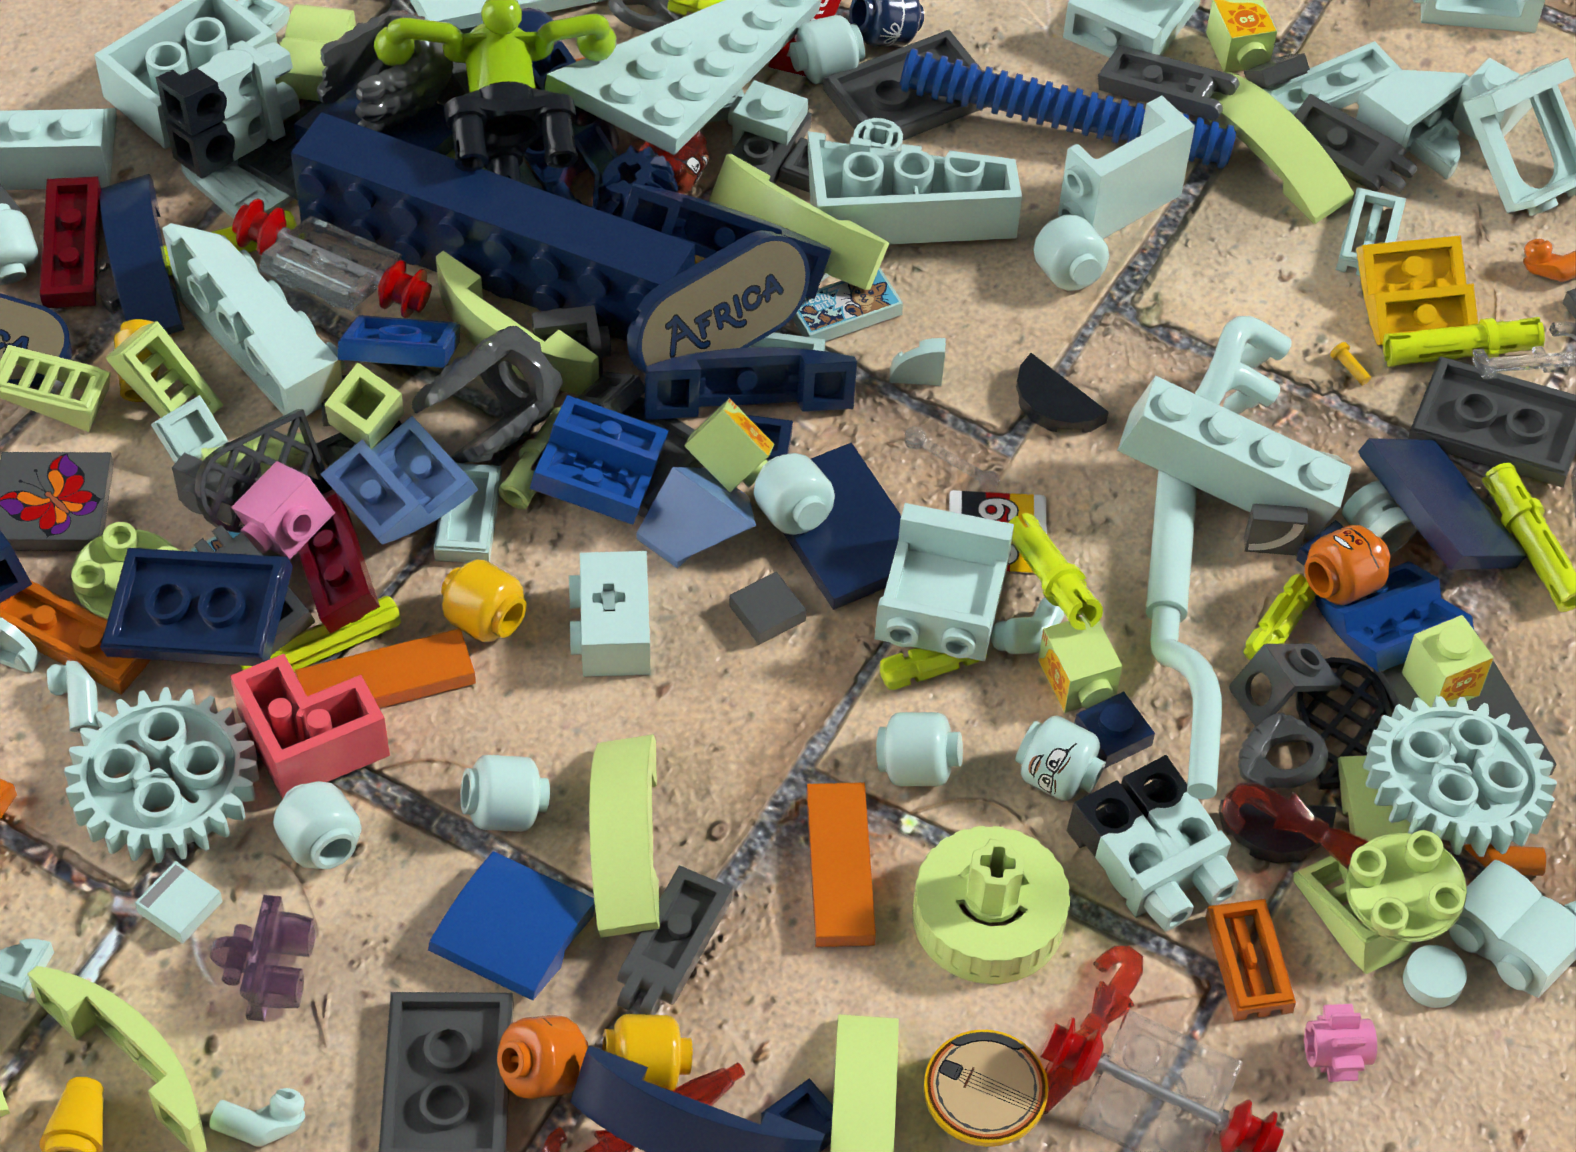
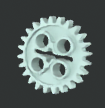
M164 687L159 701L153 702L150 701L144 690L139 691L137 706L130 707L125 701L118 699L116 700L119 714L111 717L101 711L97 712L96 717L100 728L98 731L90 728H81L80 734L84 746L70 747L69 753L73 765L64 769L69 786L66 788V793L70 806L73 807L77 824L79 826L86 825L90 840L93 842L105 837L108 851L111 854L116 853L127 844L132 861H137L145 848L152 849L156 863L162 862L167 848H174L181 860L186 859L187 844L195 842L203 850H209L207 834L213 831L227 838L230 832L226 818L244 820L246 816L243 802L255 800L253 782L259 780L254 741H249L245 722L236 724L231 707L219 712L217 711L215 698L211 695L199 705H196L192 689H187L180 700L176 701L172 700L169 688ZM164 737H172L166 741H157ZM130 745H135V746H137L141 751H140V752L137 751L135 748L131 747ZM213 770L208 774L195 775L200 771ZM120 773H129L123 777L112 778ZM186 796L196 803H190L184 797ZM162 806H167V807H169V808L165 809L164 811L151 812L152 810H154V809L157 808V807H162Z
M1436 695L1432 707H1429L1423 700L1417 697L1414 698L1410 710L1398 704L1394 709L1392 717L1383 715L1377 730H1373L1366 749L1368 753L1363 768L1370 771L1365 783L1366 787L1379 789L1374 801L1376 806H1393L1388 819L1391 823L1406 819L1411 823L1408 830L1410 834L1421 830L1433 832L1441 841L1442 839L1450 841L1451 848L1456 855L1461 853L1464 844H1471L1479 857H1484L1489 843L1501 854H1505L1511 841L1522 847L1525 845L1530 833L1536 835L1539 833L1544 819L1546 820L1555 800L1552 794L1557 781L1549 777L1554 765L1550 761L1539 759L1544 748L1542 744H1526L1524 742L1529 732L1527 727L1515 730L1507 727L1510 719L1509 714L1505 713L1493 719L1488 716L1489 707L1486 703L1479 706L1477 711L1469 710L1465 697H1459L1456 706L1449 707L1442 696L1438 697Z

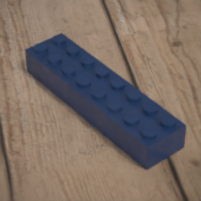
M324 112L318 115L291 152L301 223L310 226L316 231L328 232L350 240L360 247L372 248L399 258L407 264L418 265L437 272L436 256L444 251L480 275L482 289L490 291L500 298H509L534 307L539 311L594 305L598 326L607 325L609 335L627 341L630 324H636L637 317L641 313L636 309L643 298L658 285L695 265V244L484 169L462 171L455 166V159Z

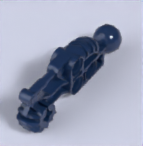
M525 8L521 9L522 19L518 27L524 32H537L544 24L554 20L540 9ZM562 41L555 42L554 49L548 57L539 61H532L535 89L546 91L545 84L548 73L576 62ZM576 105L577 118L572 126L578 161L574 165L566 168L549 167L544 159L545 150L542 135L529 145L523 155L534 177L546 192L580 204L582 202L575 198L570 191V187L574 177L588 169L595 179L592 208L622 218L633 183L673 192L678 191L673 169L664 156H658L650 146L638 152L632 145L629 146L625 153L618 155L615 150L619 145L620 138L615 125Z

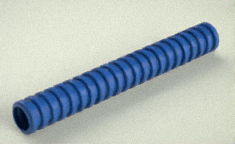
M914 48L906 55L900 80L901 91L908 93L909 89L917 90V96H923L924 92L930 93L931 99L938 100L939 96L947 97V103L952 104L954 99L962 101L961 106L968 107L969 103L976 104V110L983 111L984 107L992 108L991 113L996 115L1001 110L1007 112L1006 117L1013 118L1014 114L1021 115V121L1028 122L1030 117L1037 119V125L1042 126L1044 121L1052 123L1051 128L1058 129L1059 125L1067 126V132L1072 133L1074 128L1082 130L1081 135L1088 136L1089 132L1097 134L1096 139L1103 140L1104 136L1112 137L1111 142L1118 144L1119 139L1125 140L1128 143L1141 136L1145 114L1144 104L1137 103L1136 107L1128 105L1129 101L1126 99H1122L1121 103L1113 102V96L1107 95L1104 100L1098 98L1097 92H1092L1091 96L1084 95L1083 89L1077 88L1076 92L1068 91V85L1064 84L1059 89L1053 87V82L1047 81L1045 85L1038 84V78L1032 77L1031 81L1023 80V75L1018 73L1015 78L1009 77L1008 71L1002 70L1000 74L993 73V67L989 66L986 67L985 71L978 69V64L971 63L970 67L963 66V60L957 59L955 63L948 62V57L943 55L940 60L934 59L933 53L926 52L925 56L918 55V49ZM1183 113V115L1189 120V115ZM1198 117L1196 121L1189 120L1195 125L1188 161L1193 162L1195 158L1202 159L1203 165L1208 166L1210 161L1217 163V168L1224 169L1225 165H1228L1235 141L1236 131H1234V125L1228 124L1225 129L1220 128L1217 121H1212L1211 125L1204 124V118Z

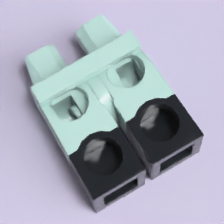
M241 40L231 45L230 50L219 52L208 63L182 75L174 70H170L155 77L163 113L168 118L165 122L173 158L202 179L259 148L268 138L275 141L285 136L283 120L300 111L298 96L294 89L285 82L277 85L275 82L276 78L293 69L290 53L276 42L255 49Z
M1167 755L1124 776L1121 784L1116 780L1073 803L1066 831L1079 848L1087 846L1106 871L1110 882L1117 892L1127 899L1126 906L1135 918L1148 912L1156 923L1167 932L1184 923L1192 914L1194 906L1184 894L1186 890L1196 886L1210 906L1217 905L1235 894L1239 880L1226 860L1231 842L1222 830H1217L1216 825L1200 801L1188 794L1187 783Z

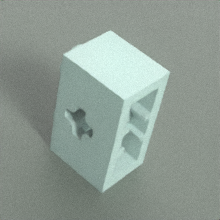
M647 551L580 553V575H569L570 609L581 608V621H570L571 655H582L583 677L650 675Z

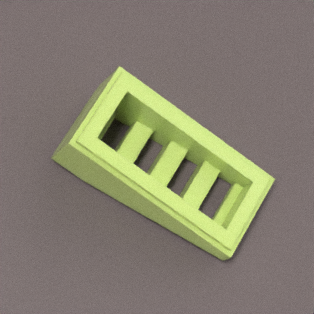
M158 321L140 327L106 356L107 361L115 371L161 418L179 408L192 395L195 397L200 395L212 415L223 406V403ZM147 347L152 354L141 363L136 356ZM163 364L168 370L155 381L150 373ZM178 379L184 386L169 398L164 391Z
M8 345L0 360V398L89 432L109 390L111 372L85 363ZM16 364L26 368L18 385L7 383ZM36 372L45 375L39 390L29 388ZM56 380L65 383L59 395L50 393ZM75 388L84 390L80 400L71 398Z
M1340 851L1295 872L1293 881L1351 960L1365 974H1368L1407 955L1412 949V942L1388 939L1360 923L1350 904L1342 905V903L1348 901L1345 883L1329 891L1325 888L1326 885L1340 878L1345 882L1351 859Z

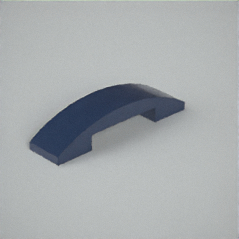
M146 174L101 188L100 206L104 235L125 321L133 319L158 321L168 335L185 330L177 291L169 275L157 218L160 217V211L151 175Z
M632 184L622 215V219L695 244V255L703 258L713 255L742 237L756 231H771L784 235L795 241L806 254L810 269L809 286L806 296L813 299L816 297L831 254L830 247L769 221L713 202L646 185Z
M779 347L721 349L670 358L646 367L644 417L646 420L698 417L699 407L721 406L729 398L736 405L798 402L802 412L853 409L857 360L853 356L839 353Z
M590 1045L585 1053L570 1101L596 1124L645 1152H819L825 1135L822 1132L765 1112L761 1124L651 1084L644 1081L648 1067Z

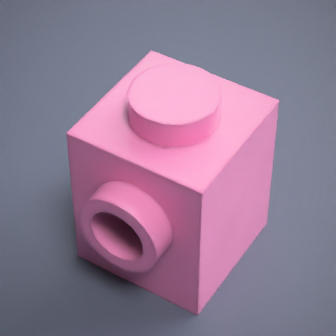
M278 461L231 507L245 525L240 531L244 533L258 551L266 553L270 549L284 557H288V559H291L335 514L309 476Z

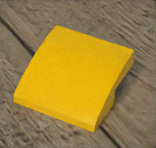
M1461 235L1368 244L1356 248L1364 300L1377 346L1383 345V338L1387 333H1407L1478 324L1474 283H1466Z

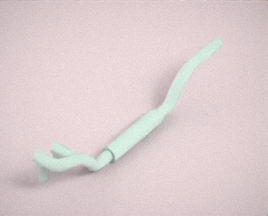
M1237 316L1224 326L1213 359L1195 394L1219 405L1225 393L1235 389L1237 391L1225 399L1223 407L1237 414L1242 413L1248 408H1254L1258 404L1268 407L1277 399L1280 393V385L1253 368L1258 367L1269 358L1275 360L1284 358L1290 350L1291 339L1255 317ZM1158 470L1146 614L1152 620L1151 651L1157 662L1181 673L1190 686L1193 698V716L1187 792L1190 796L1197 799H1210L1217 793L1222 695L1219 681L1209 662L1189 645L1178 642L1180 622L1186 619L1188 612L1197 488Z

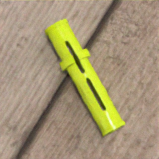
M1540 317L1496 322L1494 318L1481 319L1479 324L1419 330L1407 333H1387L1383 338V354L1388 367L1410 363L1438 361L1439 357L1458 359L1482 356L1484 360L1497 359L1499 354L1509 352L1542 350L1545 343V331L1543 323L1540 322Z
M1502 463L1491 468L1485 474L1487 477L1482 478V483L1502 513L1501 523L1509 533H1513L1516 539H1518L1528 555L1527 557L1549 591L1558 611L1567 612L1575 609L1576 571L1559 541L1547 525L1543 517L1545 513L1543 505L1539 499L1531 497L1513 464Z
M1028 513L1022 514L1023 520L1028 527H1024L1018 516L1013 517L1008 522L1014 524L1011 543L1041 581L1042 589L1044 590L1043 594L1048 602L1060 607L1070 625L1075 629L1086 630L1085 623L1079 615H1083L1090 627L1095 626L1103 615V607L1100 601L1086 587L1087 583L1084 580L1086 577L1081 569L1075 564L1067 562L1042 529L1035 516Z

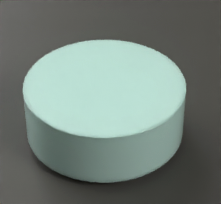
M1426 945L1415 950L1409 957L1403 972V984L1408 994L1416 1002L1431 1008H1442L1454 1003L1459 998L1467 979V971L1462 959L1452 950L1439 945Z

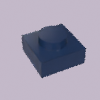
M1124 691L1077 713L1074 723L1098 737L1100 749L1097 758L1106 762L1104 768L1152 746L1155 732Z

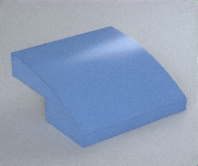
M413 416L372 449L363 440L359 441L320 474L382 545L400 539L431 524L478 491V488L468 475Z

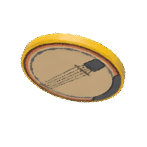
M972 1030L950 1038L933 1054L925 1073L924 1096L932 1117L948 1134L971 1145L995 1147L1019 1140L1037 1125L1047 1103L1048 1080L1045 1069L1037 1055L1019 1039L995 1030Z

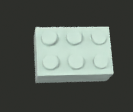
M182 0L94 54L103 97L163 148L167 149L171 146L165 122L168 118L163 113L155 77L170 70H174L182 75L208 63L219 52L230 50L231 45L241 40L255 49L272 42L277 43L276 32L236 0Z

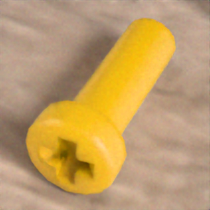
M1346 342L1339 343L1330 353L1332 359L1335 361L1339 360L1360 385L1367 384L1371 380V376L1349 352L1350 346Z

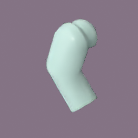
M1043 598L1032 617L1011 618L1007 621L995 623L990 637L991 643L998 651H1007L1010 654L1039 653L1043 628L1061 623L1065 614L1060 607L1052 605L1046 598Z
M67 660L66 665H51L47 669L48 689L56 696L68 693L70 731L80 733L81 728L98 730L99 724L96 717L98 700L95 681L77 661Z
M279 1089L270 1098L269 1105L255 1112L226 1100H220L211 1115L210 1129L254 1146H264L299 1129L305 1118V1111L303 1110L304 1098L294 1089Z

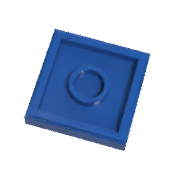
M358 315L338 341V360L445 368L460 343V324H457L458 322Z

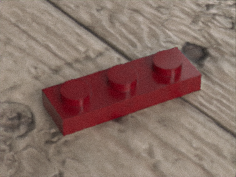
M98 176L47 179L40 280L42 306L47 308L96 306L101 212V186Z
M337 493L325 498L335 514L299 550L319 619L330 634L349 623L360 620L366 614L380 607L348 509Z

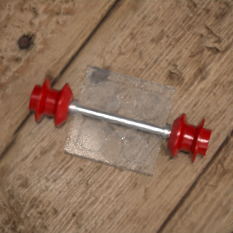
M259 198L253 200L249 205H242L235 215L232 231L236 234L237 245L243 248L251 241L257 243V253L262 256L260 272L277 278L284 286L300 288L323 298L330 306L353 311L378 290L381 308L387 309L395 302L401 305V316L408 318L414 311L420 313L430 298L432 285L427 282L426 270L420 269L414 276L406 273V262L400 260L401 254L313 216H309L291 230L287 228L284 210L277 207L270 214L264 212V202Z
M1130 1009L1122 1019L1108 1054H1102L1104 1044L1101 1030L1096 1029L1088 1037L1076 1033L1075 1018L1073 1017L1069 1019L1065 1027L1057 1023L1053 1025L1040 1055L1041 1058L1050 1061L1046 1074L1050 1075L1059 1067H1063L1071 1071L1072 1086L1074 1087L1089 1080L1092 1074L1097 1078L1078 1126L1133 1152H1206L1214 1133L1220 1134L1219 1142L1222 1152H1234L1237 1149L1242 1152H1277L1284 1133V1129L1276 1126L1277 1112L1272 1111L1264 1119L1252 1115V1101L1249 1099L1234 1106L1231 1111L1224 1109L1243 1064L1242 1061Z

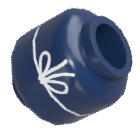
M852 0L849 18L850 24H856L859 27L864 43L872 46L900 48L908 45L916 36L917 31L921 29L924 22V10L919 0Z

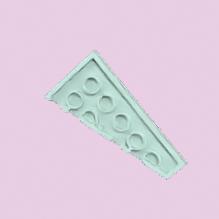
M724 0L616 45L613 53L605 60L592 61L584 58L548 73L545 90L567 94L573 98L576 106L675 155L797 34L798 28L803 23L810 21L818 14L821 0Z

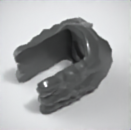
M391 11L379 17H372L367 23H357L353 30L347 31L338 40L324 44L320 50V59L323 66L326 67L322 71L323 81L316 90L318 99L326 105L333 103L346 93L358 89L356 97L361 102L357 105L355 114L362 120L357 125L380 133L386 129H393L399 123L406 122L411 116H416L426 108L435 106L441 91L447 87L454 68L453 62L443 53V43L414 40L415 48L411 58L405 64L395 66L386 65L379 60L374 49V40L377 34L384 27H388L391 21L397 18L425 20V17L415 16L407 11Z
M508 326L497 331L495 335L482 340L466 356L456 358L452 365L444 368L441 375L437 376L434 382L425 385L412 401V409L415 413H418L429 406L431 407L447 399L478 375L495 393L504 411L503 418L454 453L451 458L456 463H474L492 459L494 452H499L505 447L518 442L521 437L527 436L532 427L549 417L555 406L557 393L563 384L561 374L552 367L542 353L540 342L535 341L518 326ZM512 364L523 374L526 381L518 378L512 369Z

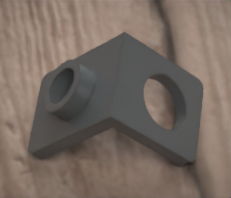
M1264 644L1231 682L1229 689L1254 726H1257L1267 717L1276 714L1295 692L1336 691L1340 687L1341 681L1313 644ZM1259 673H1263L1268 677L1272 688L1270 699L1263 706L1258 705L1251 695L1252 680Z

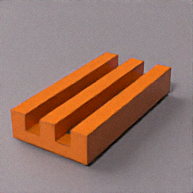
M1266 899L1208 906L1205 918L1234 1021L1246 1020L1247 1015L1250 1013H1257L1258 1018L1270 1016L1272 1010L1279 1009L1281 1014L1293 1013L1296 1001ZM1244 916H1253L1275 994H1266ZM1228 918L1231 922L1252 997H1247L1225 923V919Z

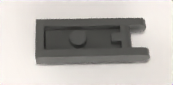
M1122 45L1116 48L1098 74V85L1101 91L1146 103L1162 95L1179 112L1209 120H1216L1223 111L1221 103L1216 99L1210 98L1212 94L1218 92L1225 95H1233L1240 85L1237 77L1232 74Z

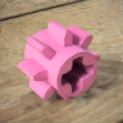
M1353 1004L1323 1005V1015H1318L1316 1021H1308L1306 1024L1304 1045L1307 1061L1311 1067H1320L1321 1073L1327 1072L1328 1082L1358 1081V1071H1364V1065H1373L1375 1063L1377 1036L1374 1024L1371 1019H1361L1360 1013H1354Z

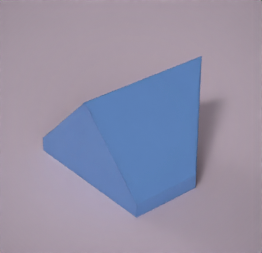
M673 467L637 531V540L678 569L692 555L756 526L750 498L738 488L729 492L706 468Z

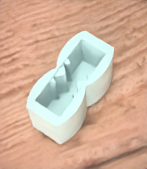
M1494 860L1466 887L1467 895L1463 911L1455 924L1448 930L1453 941L1461 949L1491 960L1497 968L1499 976L1507 985L1539 998L1576 960V916L1558 902L1542 896L1538 889L1517 870L1501 861Z

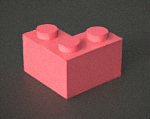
M285 654L230 675L238 714L242 722H245L247 725L248 734L251 740L254 741V745L282 800L285 794L297 785L316 781L329 782L390 756L385 718L362 675L310 696H306Z

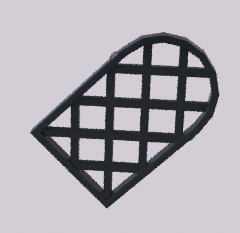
M296 409L231 442H226L204 459L197 471L194 490L197 506L206 521L216 528L222 525L226 531L241 533L240 530L245 525L239 526L241 520L235 512L230 525H226L216 516L221 503L232 507L237 502L224 496L230 477L244 483L240 495L241 498L256 482L255 478L260 463L263 462L272 466L276 462V460L264 455L270 437L284 443L278 462L286 465L291 447L305 452L306 454L299 472L307 475L312 462L318 477L316 479L309 476L312 482L318 487L321 494L332 490V487L320 475L325 471V467L303 409ZM292 421L287 436L274 430ZM298 427L300 428L305 444L294 440ZM261 436L256 451L243 445ZM230 451L225 466L215 462L222 455ZM239 452L253 458L247 476L233 471ZM210 469L222 473L216 492L205 488L207 474ZM206 496L213 499L211 507L207 504Z
M1326 658L1325 660L1331 668L1338 669L1335 674L1341 681L1340 687L1353 695L1343 706L1327 696L1330 691H1307L1306 693L1314 697V700L1306 708L1303 692H1295L1296 710L1299 718L1307 727L1311 728L1310 723L1323 730L1321 737L1324 739V742L1331 735L1346 744L1347 747L1339 757L1350 756L1354 750L1367 756V747L1360 742L1368 732L1373 733V730H1377L1378 726L1374 724L1382 714L1392 717L1386 691L1379 677L1367 666L1349 658ZM1347 670L1359 674L1365 679L1359 688L1342 678ZM1370 685H1372L1378 699L1365 692ZM1359 699L1376 708V711L1368 720L1351 711ZM1321 702L1338 712L1330 724L1312 714ZM1344 717L1362 727L1354 738L1336 729ZM1306 741L1308 752L1311 757L1313 754L1314 747ZM1329 751L1327 761L1333 765L1325 775L1322 770L1316 777L1319 790L1340 788L1339 777L1332 778L1339 770V757Z

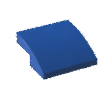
M567 395L553 424L549 441L534 471L529 489L633 525L654 474L669 430Z
M1410 561L1389 568L1387 581L1381 589L1350 604L1336 605L1325 598H1321L1318 595L1315 596L1316 606L1335 633L1359 658L1377 672L1405 663L1414 634L1460 615L1465 617L1474 630L1473 618L1470 614L1441 598L1439 578Z
M493 851L470 878L445 914L429 941L428 951L533 1001L562 967L565 949L593 918L595 910L594 898Z

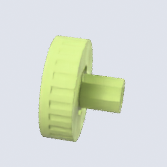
M977 826L972 829L960 830L955 832L954 835L944 838L935 848H932L919 868L912 910L917 938L933 961L949 973L962 979L983 984H1003L1026 978L1044 967L1055 955L1061 944L1070 907L1068 879H1066L1064 869L1055 859L1054 854L1048 848L1041 845L1038 840L1023 834V832L1000 826ZM964 904L970 914L979 920L989 923L1003 922L1010 919L1018 910L1024 912L1022 916L1018 915L1012 923L1004 926H987L977 923L966 916L959 905Z

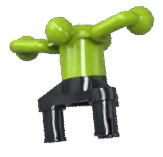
M487 0L481 10L483 24L476 26L470 33H462L459 28L446 22L397 18L377 34L374 40V49L378 59L386 65L405 64L414 53V40L443 43V53L450 61L466 63L470 93L452 98L444 105L446 126L452 131L455 166L462 171H476L486 168L490 172L521 182L519 167L523 163V155L529 145L541 135L543 136L545 150L544 159L549 167L566 168L578 161L572 126L577 118L574 100L567 94L535 89L532 61H539L548 57L553 51L556 41L576 37L577 47L581 55L588 60H605L616 48L615 33L609 26L608 20L599 14H587L554 20L544 24L537 32H524L518 27L522 19V10L517 0Z

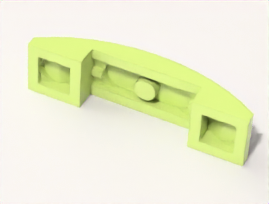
M1227 72L1237 77L1240 85L1233 95H1225L1218 92L1212 94L1210 98L1219 101L1223 111L1216 120H1207L1210 123L1217 121L1219 122V127L1225 129L1228 124L1234 125L1236 136L1283 181V194L1312 223H1318L1353 200L1354 192L1345 177L1304 125L1262 88L1237 74Z
M732 154L726 155L709 198L710 202L769 221L830 247L831 254L824 273L864 290L871 289L889 242L850 220H837L769 181L770 175Z
M444 251L436 256L438 286L443 304L451 319L460 324V331L475 347L482 340L495 335L501 329H505L508 326H518L535 341L540 342L542 353L552 367L560 372L563 384L559 391L581 395L599 379V360L596 354L560 330L556 331L544 342L483 300L480 275ZM512 364L514 372L524 378L523 374Z
M654 734L597 743L590 779L589 827L594 903L597 927L601 938L660 929L659 880L653 867L652 787L657 786L656 740Z
M36 966L27 973L37 1002L73 1038L78 1040L92 1027L97 1025L156 1082L148 1090L156 1118L191 1152H205L207 1150L204 1129L185 1071L171 1047L144 1016L114 993L77 975L41 966Z
M838 1014L830 1152H894L898 1018Z

